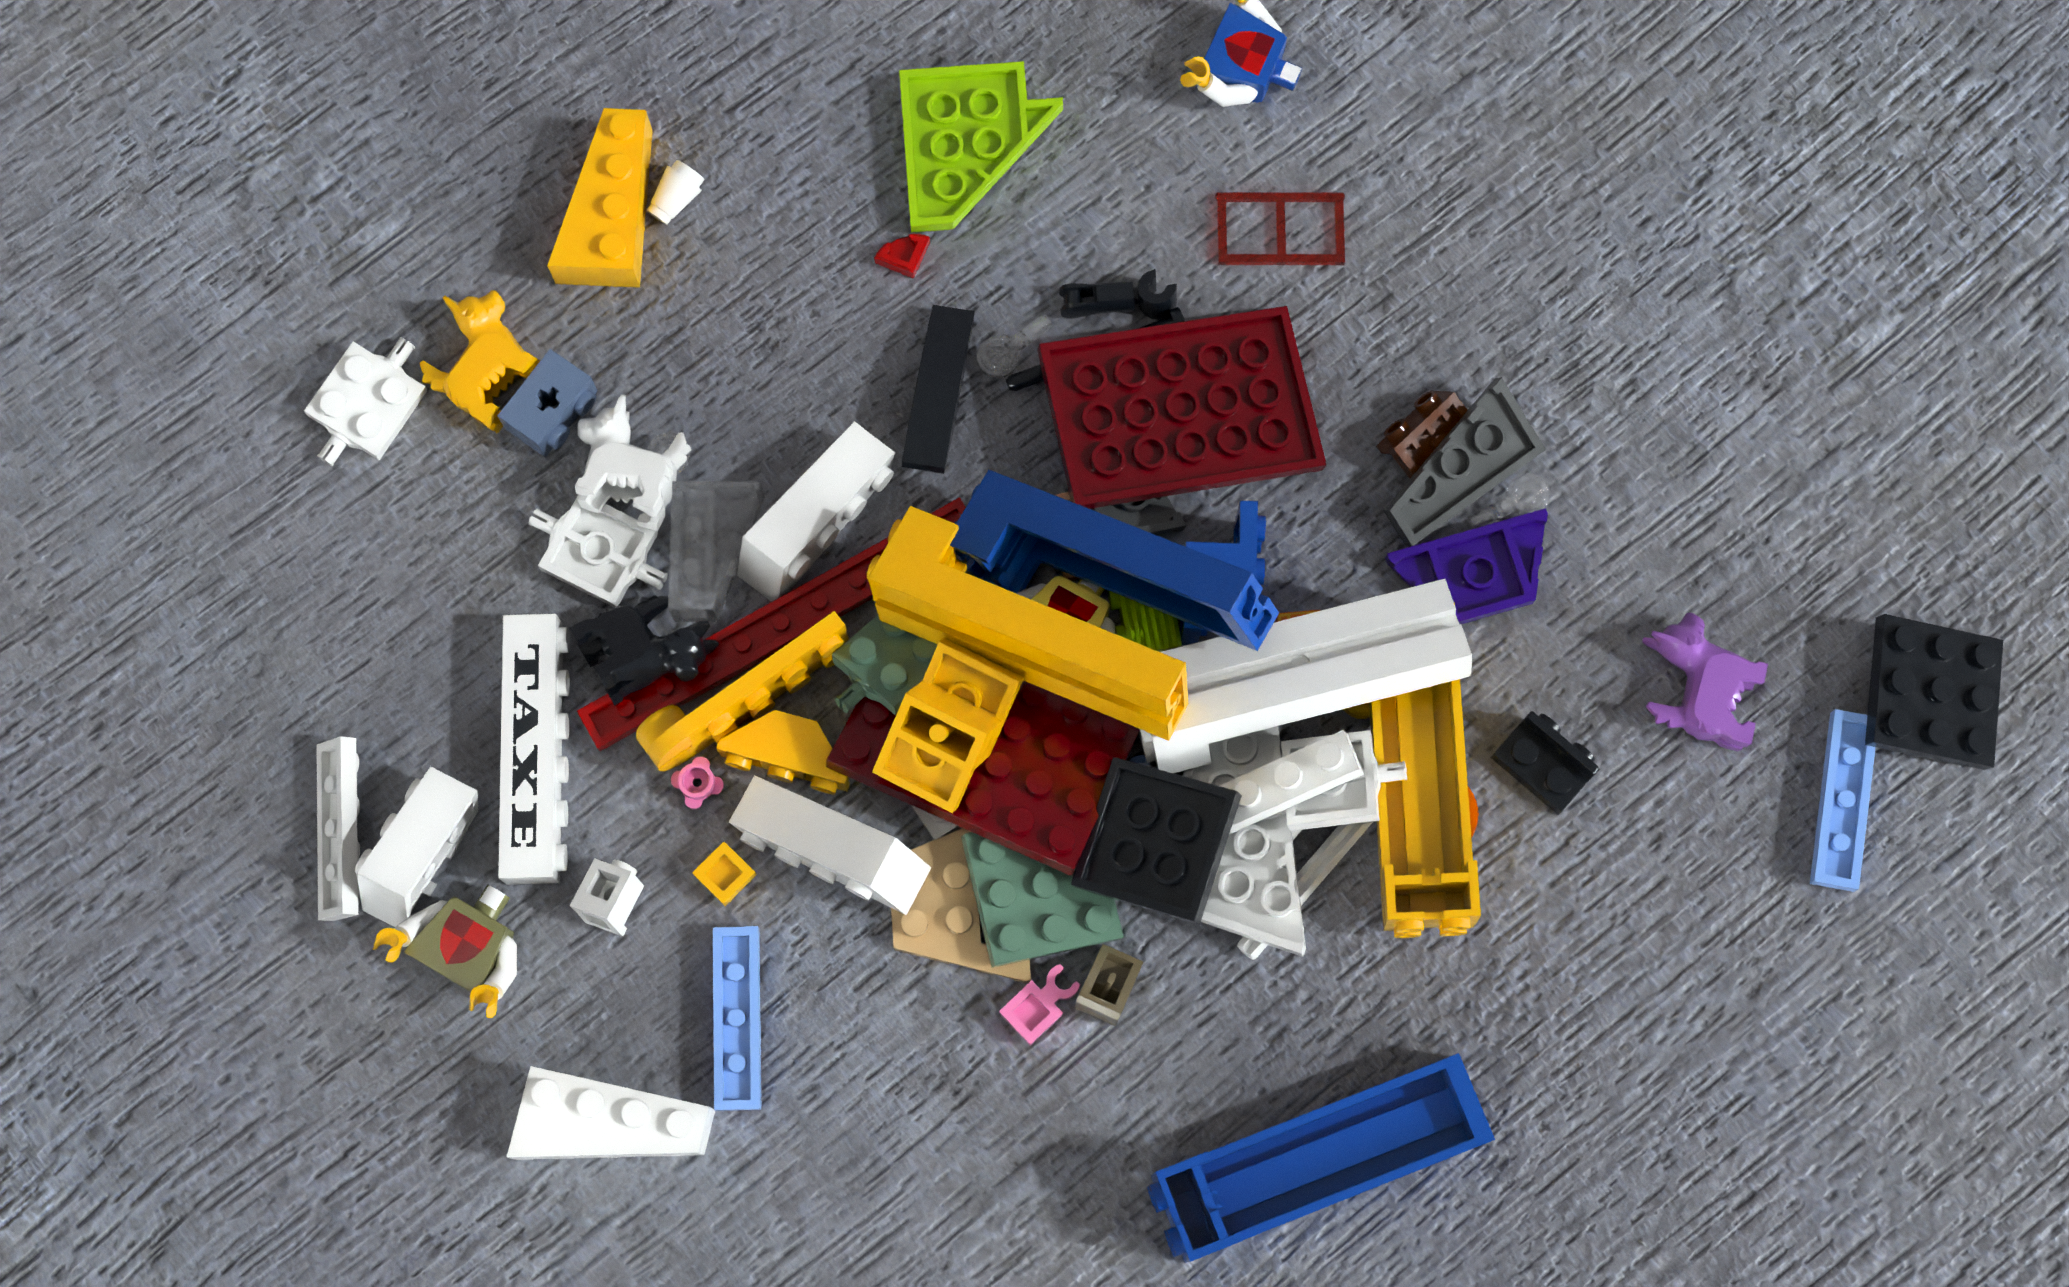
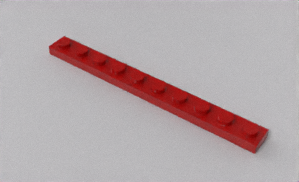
M959 497L930 514L955 523L966 506ZM888 537L704 639L716 640L719 646L712 653L706 655L705 661L698 666L699 674L693 680L684 682L674 673H668L647 687L628 694L622 702L615 706L608 694L577 710L597 749L602 751L633 734L639 725L657 710L669 705L681 707L765 660L835 611L841 617L872 600L873 595L867 580L868 567L876 555L881 556L888 544Z

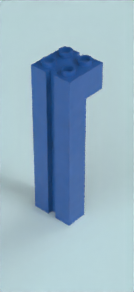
M988 470L981 483L975 487L971 500L960 518L955 522L959 530L950 546L954 547L956 557L962 561L966 557L967 570L973 576L1014 593L1025 590L1039 564L1043 563L1256 651L1259 650L1279 614L1270 598L1261 594L1263 588L1252 572L992 470Z
M1458 1053L1210 1152H1204L1156 1171L1151 1175L1153 1184L1147 1187V1191L1156 1213L1165 1210L1172 1227L1164 1230V1234L1173 1257L1182 1255L1184 1263H1187L1491 1142L1495 1138Z

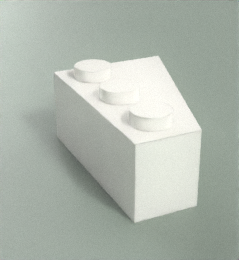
M431 766L422 779L416 778L411 783L405 795V804L398 814L392 813L389 815L380 832L381 839L373 850L368 848L363 852L355 868L362 911L393 927H396L411 916V912L422 893L429 897L431 896L437 884L430 880L446 857L452 859L479 810L478 792L476 789Z

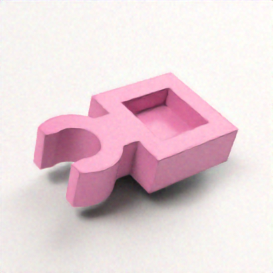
M1061 964L1054 966L1049 971L1046 985L1042 989L1031 980L999 1011L1002 1017L1030 1046L1063 1015V1012L1055 1003L1059 1000L1071 999L1079 991L1080 984L1077 981L1066 990L1059 989L1056 986L1055 979L1064 970Z

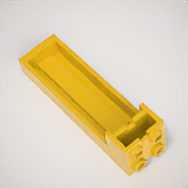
M913 506L908 508L902 520L897 519L889 532L886 548L881 556L876 555L872 559L867 571V580L873 595V601L876 602L875 606L880 621L935 644L946 638L1024 677L1023 680L1160 738L1170 740L1189 704L1186 662L965 573L967 565L956 560L954 547L950 546L959 530L958 525Z
M1460 679L1369 702L1373 750L1378 765L1405 761L1407 768V780L1382 782L1378 794L1380 821H1377L1383 931H1394L1395 938L1420 937L1421 931H1424V928L1436 927L1439 929L1440 936L1466 935L1467 929L1474 927L1481 916L1477 860L1473 861L1461 683Z

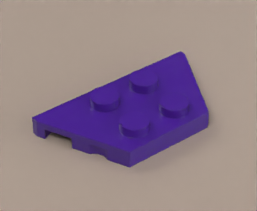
M1545 508L1387 553L1385 560L1409 587L1446 579L1453 602H1455L1456 617L1459 624H1465L1528 606L1536 600L1539 581L1537 577L1542 560V542L1548 513Z

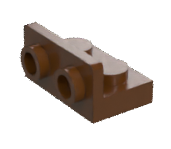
M1431 390L1423 394L1414 403L1415 409L1405 419H1399L1392 423L1384 432L1385 438L1377 444L1376 447L1381 454L1392 455L1409 479L1468 411L1455 392Z

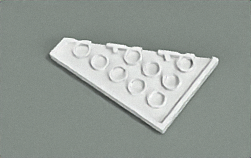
M1279 726L1210 743L1211 764L1184 770L1182 776L1219 786L1282 758ZM1285 809L1229 834L1201 922L1303 957L1306 943L1292 831L1287 826Z

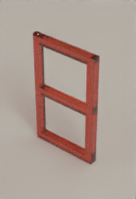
M1217 192L1215 194L1217 201L1218 265L1345 264L1343 204L1345 194L1343 192ZM1226 202H1276L1277 254H1227ZM1285 202H1334L1335 254H1286Z

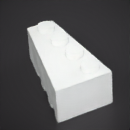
M755 775L729 821L730 824L743 833L740 840L752 848L763 852L767 846L775 850L774 856L796 868L802 863L810 867L809 872L831 884L836 880L846 885L845 889L865 900L872 898L907 915L931 869L927 863L897 838Z

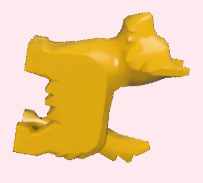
M491 290L480 298L468 296L459 302L444 295L442 299L452 311L461 332L468 338L469 345L449 373L435 368L424 360L421 361L419 364L424 374L422 382L431 384L430 388L434 391L446 393L448 398L459 409L469 413L475 420L487 428L499 433L503 428L502 423L497 417L501 410L498 411L499 407L493 403V397H499L500 389L506 391L508 383L512 384L514 382L515 375L526 379L540 360L524 351L508 328L501 323L500 318L505 311V303L497 291Z

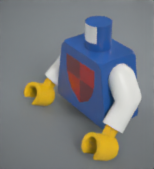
M1236 0L1235 4L1229 3L1205 58L1198 56L1184 62V65L1189 67L1193 73L1188 72L1181 75L1180 81L1184 87L1197 85L1196 88L1218 105L1227 107L1248 104L1250 102H1262L1271 83L1293 91L1299 80L1302 67L1282 60L1287 37L1282 33V29L1259 0Z

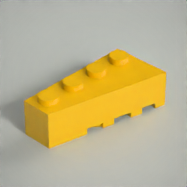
M603 109L547 265L555 284L640 288L653 132L646 110Z

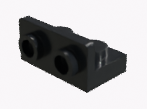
M1530 711L1490 758L1559 815L1600 768L1594 763L1595 757L1587 748L1576 742L1571 744L1560 734L1561 729L1554 720L1545 714L1538 716L1535 712Z

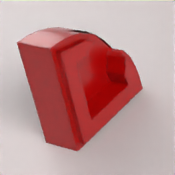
M909 234L907 237L896 239L891 243L888 242L875 255V263L914 279L930 244V237L922 234Z

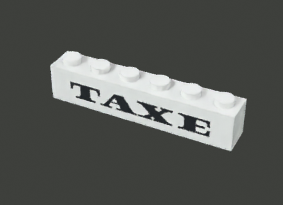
M557 614L503 615L498 878L506 885L560 883V871H566L568 865L566 844H561V827H567L568 804L567 800H561V783H567L569 778L567 756H562V739L569 738L568 713H562V696H569L570 692L569 671L563 670V653L570 652L569 627H563V623Z

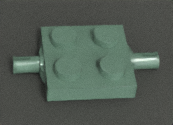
M877 615L832 654L833 663L847 674L852 682L850 687L835 698V703L840 709L843 708V712L848 713L858 702L867 697L880 702L896 716L905 693L923 680L938 644L882 622Z

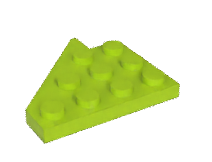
M1024 61L899 70L911 233L953 230L1063 111V97L1027 100Z

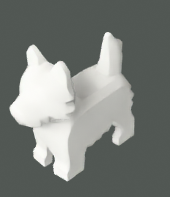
M621 395L615 407L603 408L596 417L581 418L578 422V436L584 443L591 445V450L588 455L584 475L575 484L576 494H579L577 500L581 508L599 513L610 498H613L616 502L622 499L627 504L632 499L633 507L644 512L639 515L636 521L637 525L658 531L665 517V507L675 495L677 470L687 461L686 455L691 451V447L686 444L685 435L682 432L677 434L670 447L663 454L630 445V414L626 411V396Z

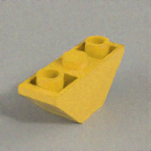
M773 710L721 738L716 747L720 756L726 758L725 764L739 770L750 771L753 765L767 769V776L773 779L793 783L794 777L810 781V788L831 795H835L837 789L848 792L850 786L847 776L826 767V760L832 747L818 722L811 719Z

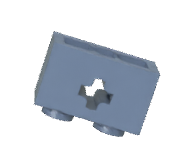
M549 349L497 417L505 430L546 458L552 449L557 450L565 443L570 434L569 427L579 415H586L596 401L595 394L597 393V388L589 375ZM558 402L559 404L555 409L550 406L544 408L547 403L555 405Z

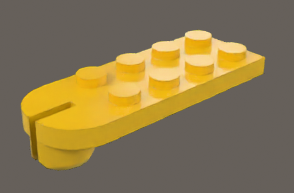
M835 611L688 715H685L681 708L675 705H669L657 710L639 725L636 730V739L659 771H667L683 764L712 743L716 742L718 744L721 738L738 730L737 726L750 716L757 719L765 715L775 706L773 700L787 690L792 694L803 688L811 680L810 674L822 665L826 668L835 665L832 654L849 640L845 624Z

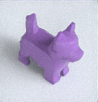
M1691 612L1686 613L1678 624L1667 626L1663 632L1652 631L1651 636L1653 638L1643 637L1642 642L1647 647L1656 650L1669 663L1685 671L1687 676L1681 706L1673 707L1653 702L1647 703L1646 708L1655 716L1656 724L1667 723L1668 728L1682 727L1689 735L1694 736L1698 740L1714 741L1720 747L1737 752L1742 750L1743 747H1748L1752 744L1756 723L1746 721L1740 724L1731 712L1736 709L1735 702L1739 703L1742 699L1740 693H1743L1744 690L1751 691L1754 684L1762 685L1765 682L1768 668L1767 663L1760 661L1756 663L1750 662L1733 652L1709 643L1704 637L1705 624L1703 619Z

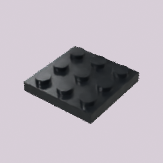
M1887 614L1876 617L1865 745L1982 770L1993 768L1995 763L2004 640Z
M1113 757L1096 807L1099 817L1078 861L1071 885L1084 891L1200 925L1242 795L1235 790Z

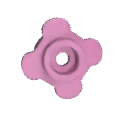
M701 756L694 758L692 763L683 767L681 771H675L671 776L672 786L681 790L685 796L686 806L691 809L700 808L706 798L711 795H719L724 788L723 780L720 777H715L710 770L709 760ZM695 779L701 780L700 786L696 787L693 785Z

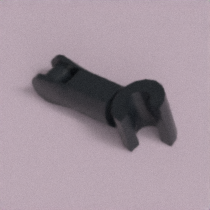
M1155 269L1142 275L1138 281V287H1133V281L1100 284L1069 283L1059 288V295L1064 298V306L1061 307L1060 311L1061 315L1065 318H1079L1102 313L1135 311V304H1138L1145 316L1161 320L1168 317V310L1176 308L1177 284L1168 285L1162 293L1154 294L1156 292ZM1094 297V302H1081V298Z

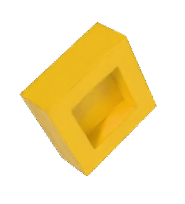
M725 842L716 848L692 872L724 906L757 875Z

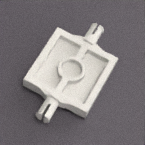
M400 337L389 355L384 357L369 352L355 342L351 343L304 410L308 417L323 425L331 435L326 445L317 455L318 458L333 466L347 445L351 448L361 449L378 460L381 459L427 393L426 386L408 376L402 369V365L415 349L413 344L409 341L406 342L404 338Z
M579 494L570 510L562 515L559 520L540 511V509L534 510L533 514L535 517H530L529 525L550 534L549 546L538 564L541 571L614 608H617L629 586L637 579L658 590L663 587L662 581L666 582L668 573H664L646 564L647 554L659 533L658 531L638 526L637 519L607 504L603 506L599 513L583 509L577 500Z
M1370 730L1347 733L1364 774L1287 808L1286 817L1289 830L1295 831L1380 821L1378 794L1381 783L1407 780L1405 761L1378 765L1374 756L1373 739ZM1330 735L1281 741L1282 757Z

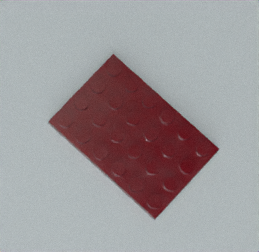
M1287 306L1040 343L1037 352L1069 495L1073 503L1092 509L1323 471L1327 465Z
M1023 680L990 756L974 770L958 809L950 813L872 773L896 716L880 702L864 697L853 709L826 760V767L1072 876L1099 817L1096 807L1113 757L1123 760L1128 759L1140 734V729Z

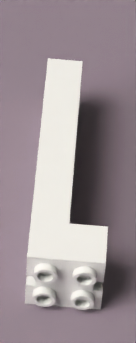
M1446 579L1275 622L1258 651L1221 636L1162 651L1161 653L1186 662L1189 704L1169 741L1140 729L1141 742L1147 763L1156 761L1157 769L1176 773L1211 764L1210 743L1471 676L1472 653L1462 625L1459 624L1456 617V608Z

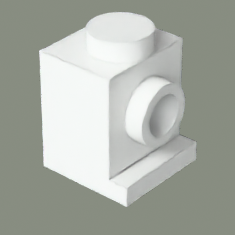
M594 858L570 907L585 923L624 936L627 930L624 924L644 885L635 876L637 870L629 864L620 860H613L609 864Z

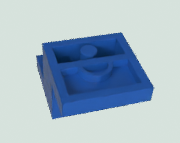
M1240 501L1233 524V543L1186 541L1185 547L1252 572L1259 584L1264 585L1265 558H1257V554L1261 553V545L1265 541L1266 517L1258 515V501ZM1179 619L1182 646L1197 643L1200 636H1207V630Z

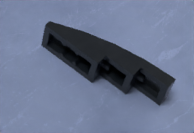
M939 305L932 306L909 418L902 467L945 473L959 408V396L966 369L967 352L974 325L975 311Z

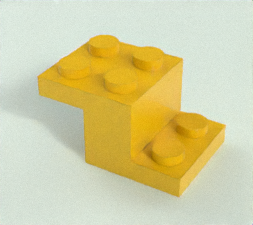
M943 638L938 642L923 680L905 693L872 773L953 813L958 809L974 770L990 756L1024 677Z

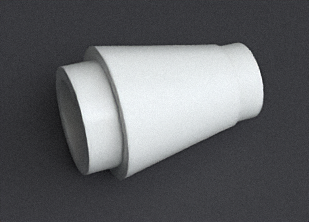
M676 160L672 167H666L650 202L651 204L646 211L663 224L668 225L671 219L702 191L699 187L704 178L683 162Z

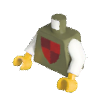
M487 884L473 907L455 896L449 901L440 900L414 913L395 928L380 930L376 935L373 950H376L383 944L392 946L385 959L392 963L398 959L402 946L407 947L404 953L471 992L469 1000L470 1011H473L474 1007L479 1003H488L486 1017L493 1018L497 1012L498 1000L502 998L517 975V944L513 940L514 932L496 921L510 897Z

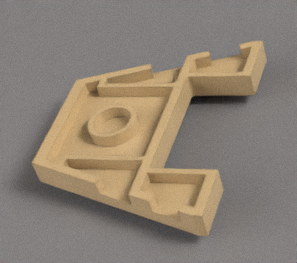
M962 828L911 849L931 869L907 915L891 908L894 950L947 964L951 963L975 969L976 971L1014 979V981L1029 983L1031 981L1030 960L991 968L986 943H981L979 912L961 839L963 834L970 833L971 831Z

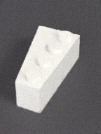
M854 421L742 537L737 576L771 602L790 592L824 550L832 544L849 521H853L861 513L875 490L877 492L882 491L894 475L891 467L895 452Z
M530 1066L507 1158L533 1160L704 1155L715 1110L709 1106Z

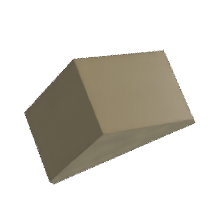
M1102 944L1076 1000L1075 1009L1116 1026L1143 965V961Z

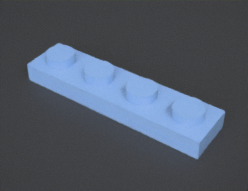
M1838 709L1830 712L1810 884L1851 892L1859 890L1876 748L1865 745L1866 714Z
M758 926L713 928L715 1111L761 1110L760 933Z

